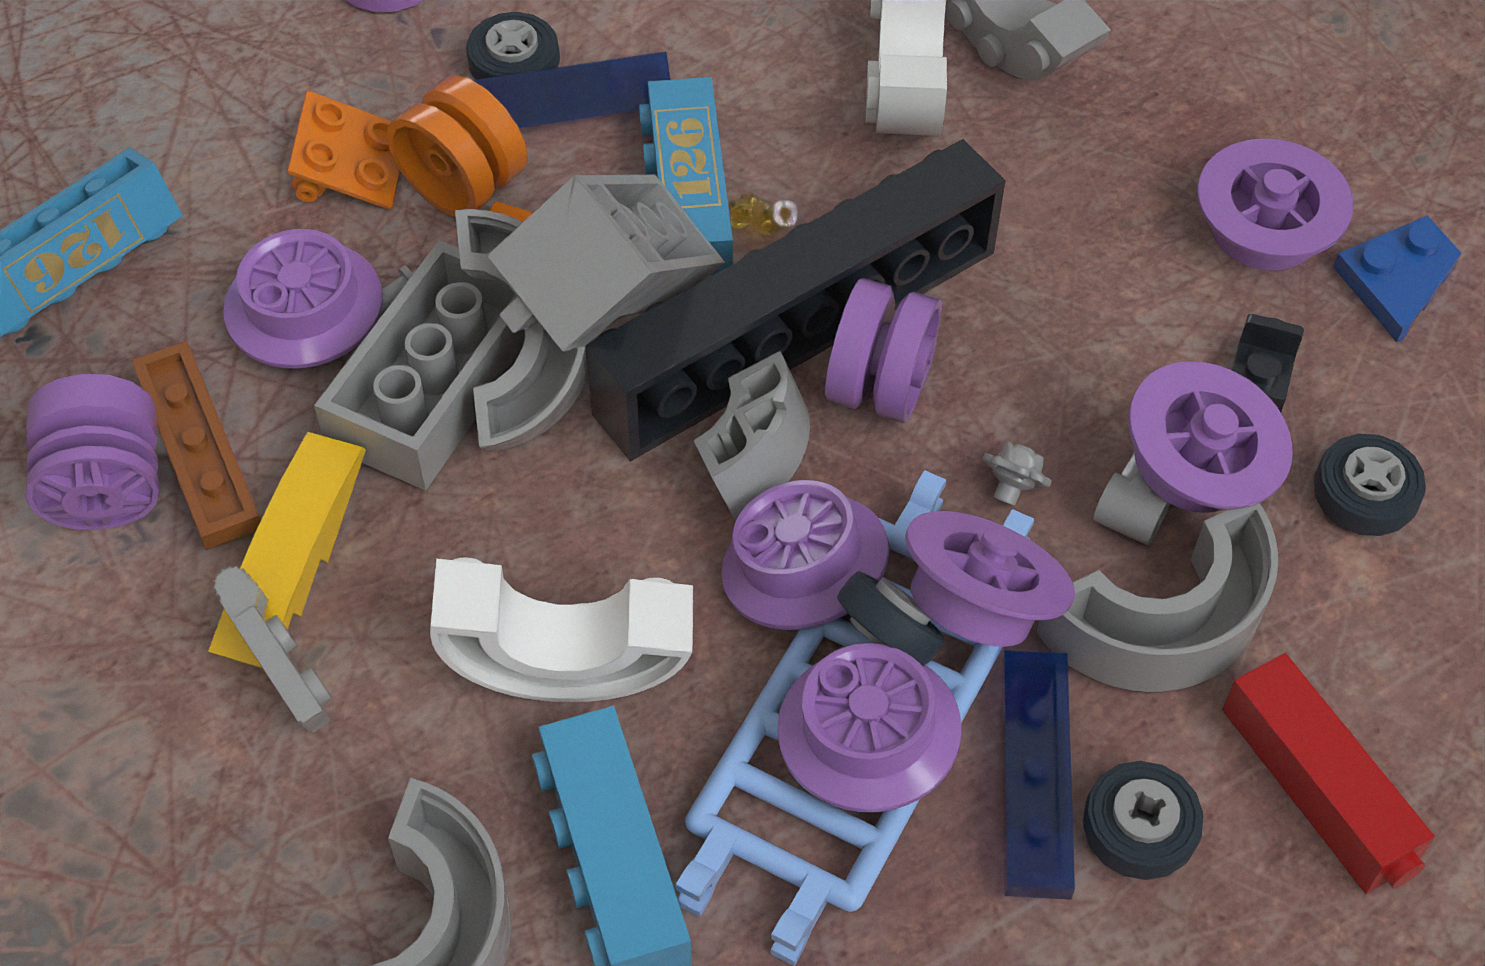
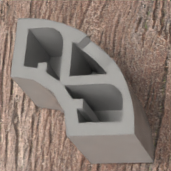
M781 351L728 378L731 395L726 411L710 430L694 440L713 481L735 521L745 506L756 496L774 486L789 482L799 467L808 445L810 434L808 409Z

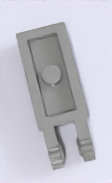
M228 566L225 570L222 568V572L216 574L217 578L213 580L215 583L213 587L216 591L215 595L221 598L219 600L298 723L308 732H316L332 721L322 705L332 698L311 666L300 672L288 654L298 645L277 615L269 620L265 619L268 599L263 591L258 588L259 585L254 582L249 573H246L244 568L239 569L238 566L234 568Z

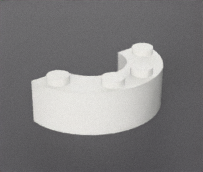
M871 0L870 19H880L878 61L868 60L865 123H876V133L941 136L947 94V57H943L946 0Z
M467 557L454 560L436 558L430 637L436 653L451 669L485 688L511 696L551 702H590L614 699L647 690L675 675L689 660L693 650V585L676 584L664 578L629 579L620 592L605 600L574 605H557L537 601L515 591L505 581L502 565L485 564L477 559Z

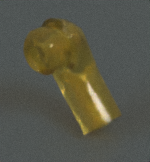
M748 193L742 194L739 200H731L728 203L731 226L736 229H743L750 225L756 233L764 236L776 234L792 226L798 218L795 204L788 200L772 203L756 194Z

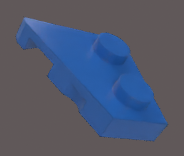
M1427 215L1338 253L1333 268L1394 340L1399 342L1406 337L1412 323L1431 302L1440 284H1443L1451 274L1461 252Z

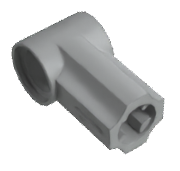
M1133 454L1122 474L1115 473L1108 482L1096 507L1093 521L1150 546L1164 521L1170 503L1162 499L1148 486L1138 470L1135 455Z

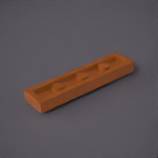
M187 340L132 359L131 361L142 389L150 394L156 406L157 428L205 550L256 532L261 522L259 513Z

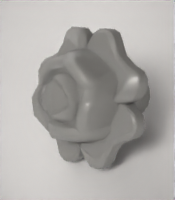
M1008 441L997 456L985 453L982 458L989 467L993 468L992 472L999 480L993 497L1011 505H1016L1021 490H1029L1034 488V486L1050 487L1052 480L1041 473L1044 458L1039 454H1035L1034 450L1020 444L1013 445Z

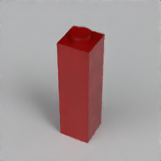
M1285 652L1235 679L1222 711L1364 893L1367 894L1386 882L1393 889L1398 888L1419 874L1425 867L1421 857L1435 838L1434 834Z

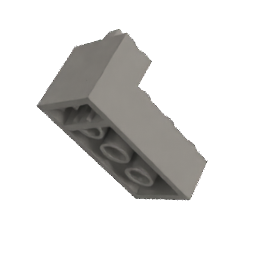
M574 175L487 255L518 295L499 314L513 333H516L518 330L526 331L539 321L562 352L575 347H585L619 316L644 312L657 302L667 301L691 288L699 279L711 275L725 263L656 175Z

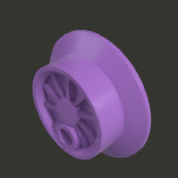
M1251 139L1222 149L1206 163L1201 172L1197 187L1200 210L1210 225L1218 245L1234 260L1256 269L1284 270L1305 262L1312 255L1318 254L1334 245L1346 232L1353 215L1352 192L1348 182L1338 168L1324 156L1310 148L1279 139Z
M292 229L273 234L261 240L243 257L238 267L236 278L226 294L223 311L224 321L235 345L252 359L280 368L313 367L338 359L362 343L379 319L383 305V292L375 269L363 256L344 247L337 239L326 233L310 229Z
M1178 362L1166 365L1152 372L1143 380L1132 397L1128 413V425L1134 445V455L1138 470L1148 486L1170 504L1187 511L1199 513L1246 508L1272 496L1286 479L1293 455L1288 426L1273 401L1258 386L1242 375L1206 362Z
M813 480L783 483L756 496L739 514L733 528L732 541L723 559L722 584L733 607L742 616L756 624L784 630L805 629L823 625L848 613L838 601L837 596L852 575L860 571L878 581L883 578L889 561V541L883 524L869 508L847 498L832 485Z
M933 511L915 517L907 528L905 535L906 545L911 556L919 565L910 586L912 597L928 617L956 635L991 646L1007 647L1017 645L1027 638L1035 620H1049L1062 616L1070 609L1074 601V585L1068 573L1058 561L1033 541L1003 525L970 514L952 511Z
M862 643L846 646L832 652L811 666L794 682L786 694L780 709L778 741L782 757L790 773L812 795L828 804L846 810L882 812L897 809L921 799L943 781L951 770L959 752L961 717L957 702L949 687L931 668L926 665L921 666L913 657L897 648H891L884 644Z

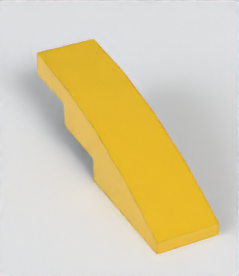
M307 432L279 482L240 569L244 568L246 573H249L254 582L259 585L258 588L263 591L268 599L265 613L266 620L277 615L288 630L293 614L302 616L319 562L328 563L366 452L364 447ZM224 609L208 652L263 669Z

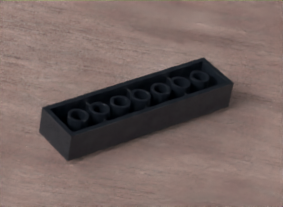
M961 139L943 150L938 149L931 152L923 161L905 171L887 176L879 185L854 199L848 198L843 200L832 211L812 222L794 227L786 236L770 245L748 252L740 261L717 274L707 275L699 279L691 288L675 297L653 304L644 314L622 326L602 332L594 341L586 345L592 416L630 462L727 407L731 395L729 377L781 351L789 370H792L832 347L843 311L859 279L865 278L891 285L895 299V311L900 302L909 293L924 294L994 254L1006 180L964 139Z

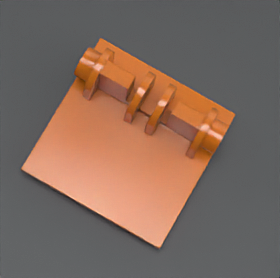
M307 90L287 169V174L294 176L292 187L296 192V197L303 202H314L317 197L324 193L326 188L391 210L400 171L389 150L386 135L391 121Z

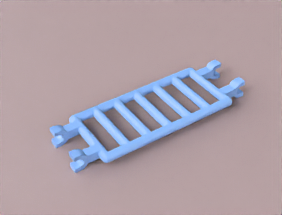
M924 470L896 524L894 525L879 518L888 537L889 549L913 559L905 541L907 528L915 517L927 512L940 511L943 499L939 498L945 488L946 479ZM1012 509L1003 526L1028 538L1027 535L1033 526L1034 518ZM888 580L912 597L911 590ZM841 617L823 625L799 629L685 818L687 829L692 834L704 839L705 842L695 859L688 864L676 883V890L681 892L677 898L680 908L700 918L713 895L717 882L733 855L799 887L800 889L790 907L781 916L771 934V939L775 942L770 954L792 966H795L811 931L827 903L848 912L856 911L862 906L919 802L917 800L897 809L883 811L876 826H873L748 764L765 735L778 741V712L781 709L784 698L794 682L812 666L808 662L823 637L844 647L862 643H873L852 622ZM931 619L930 621L939 631L974 646L960 673L933 660L926 664L949 687L957 702L962 723L1003 647L985 645L968 640L952 633ZM735 786L862 849L846 880L716 816L733 787Z

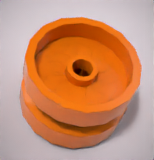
M451 75L437 83L424 94L421 103L408 107L391 121L386 133L389 150L399 170L411 186L428 203L455 217V210H479L491 199L494 190L509 184L524 170L528 161L526 143L518 125L506 108L487 89L469 78L458 75Z

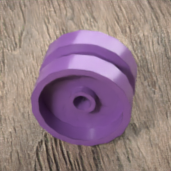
M861 278L857 281L849 296L835 336L827 371L825 396L828 402L856 409L867 400L874 386L873 404L877 416L906 423L915 409L931 368L941 318L942 301L935 297L911 292L900 302L894 315L895 299L891 285Z

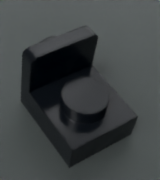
M1249 314L1240 336L1231 370L1258 386L1273 401L1281 413L1286 401L1293 366L1303 338L1304 328L1277 318Z

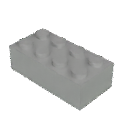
M439 240L314 405L322 436L364 447L366 452L362 460L363 464L426 491L476 420L473 388L496 381L514 365L524 346L525 331L518 330L516 333H513L499 315L517 297L510 288L497 281L475 280L461 269L459 248Z

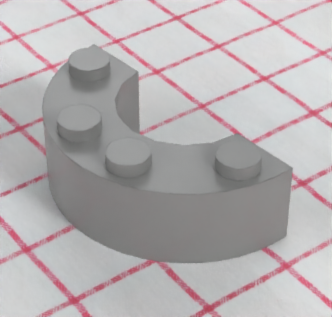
M946 0L945 13L948 21L955 29L962 30L972 45L977 48L982 61L990 67L997 66L1004 72L1022 79L1034 80L1048 76L1095 49L1107 38L1111 31L1085 0H1063L1058 4L1047 0Z
M455 210L461 269L475 280L497 281L510 288L518 296L487 255L523 222L510 216L487 210ZM539 321L526 330L524 346L514 365L496 381L473 388L479 448L490 452L507 450L535 439L556 424L574 404L588 377L586 346L581 348L575 347L562 352Z
M1258 503L1246 508L1229 509L1203 522L1191 558V562L1200 579V584L1190 592L1167 599L1139 597L1116 587L1098 570L1072 582L1075 589V598L1070 609L1064 615L1057 618L1039 620L1037 635L1057 657L1083 675L1113 687L1132 691L1165 692L1195 686L1215 677L1231 666L1251 643L1276 582L1278 548L1272 525L1263 507Z
M410 778L388 840L398 871L421 881L434 896L432 914L417 941L397 957L371 966H504L510 946L511 911L502 866L491 837L479 819L458 799L431 784Z

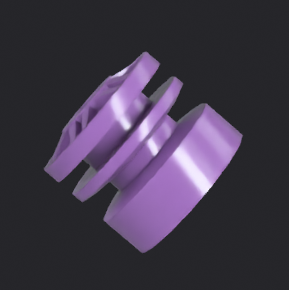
M79 374L58 378L40 387L28 400L26 414V448L29 451L26 463V501L36 515L51 524L75 530H99L125 526L147 515L157 504L159 494V477L157 476L158 457L155 453L157 415L156 406L150 394L134 382L102 374Z

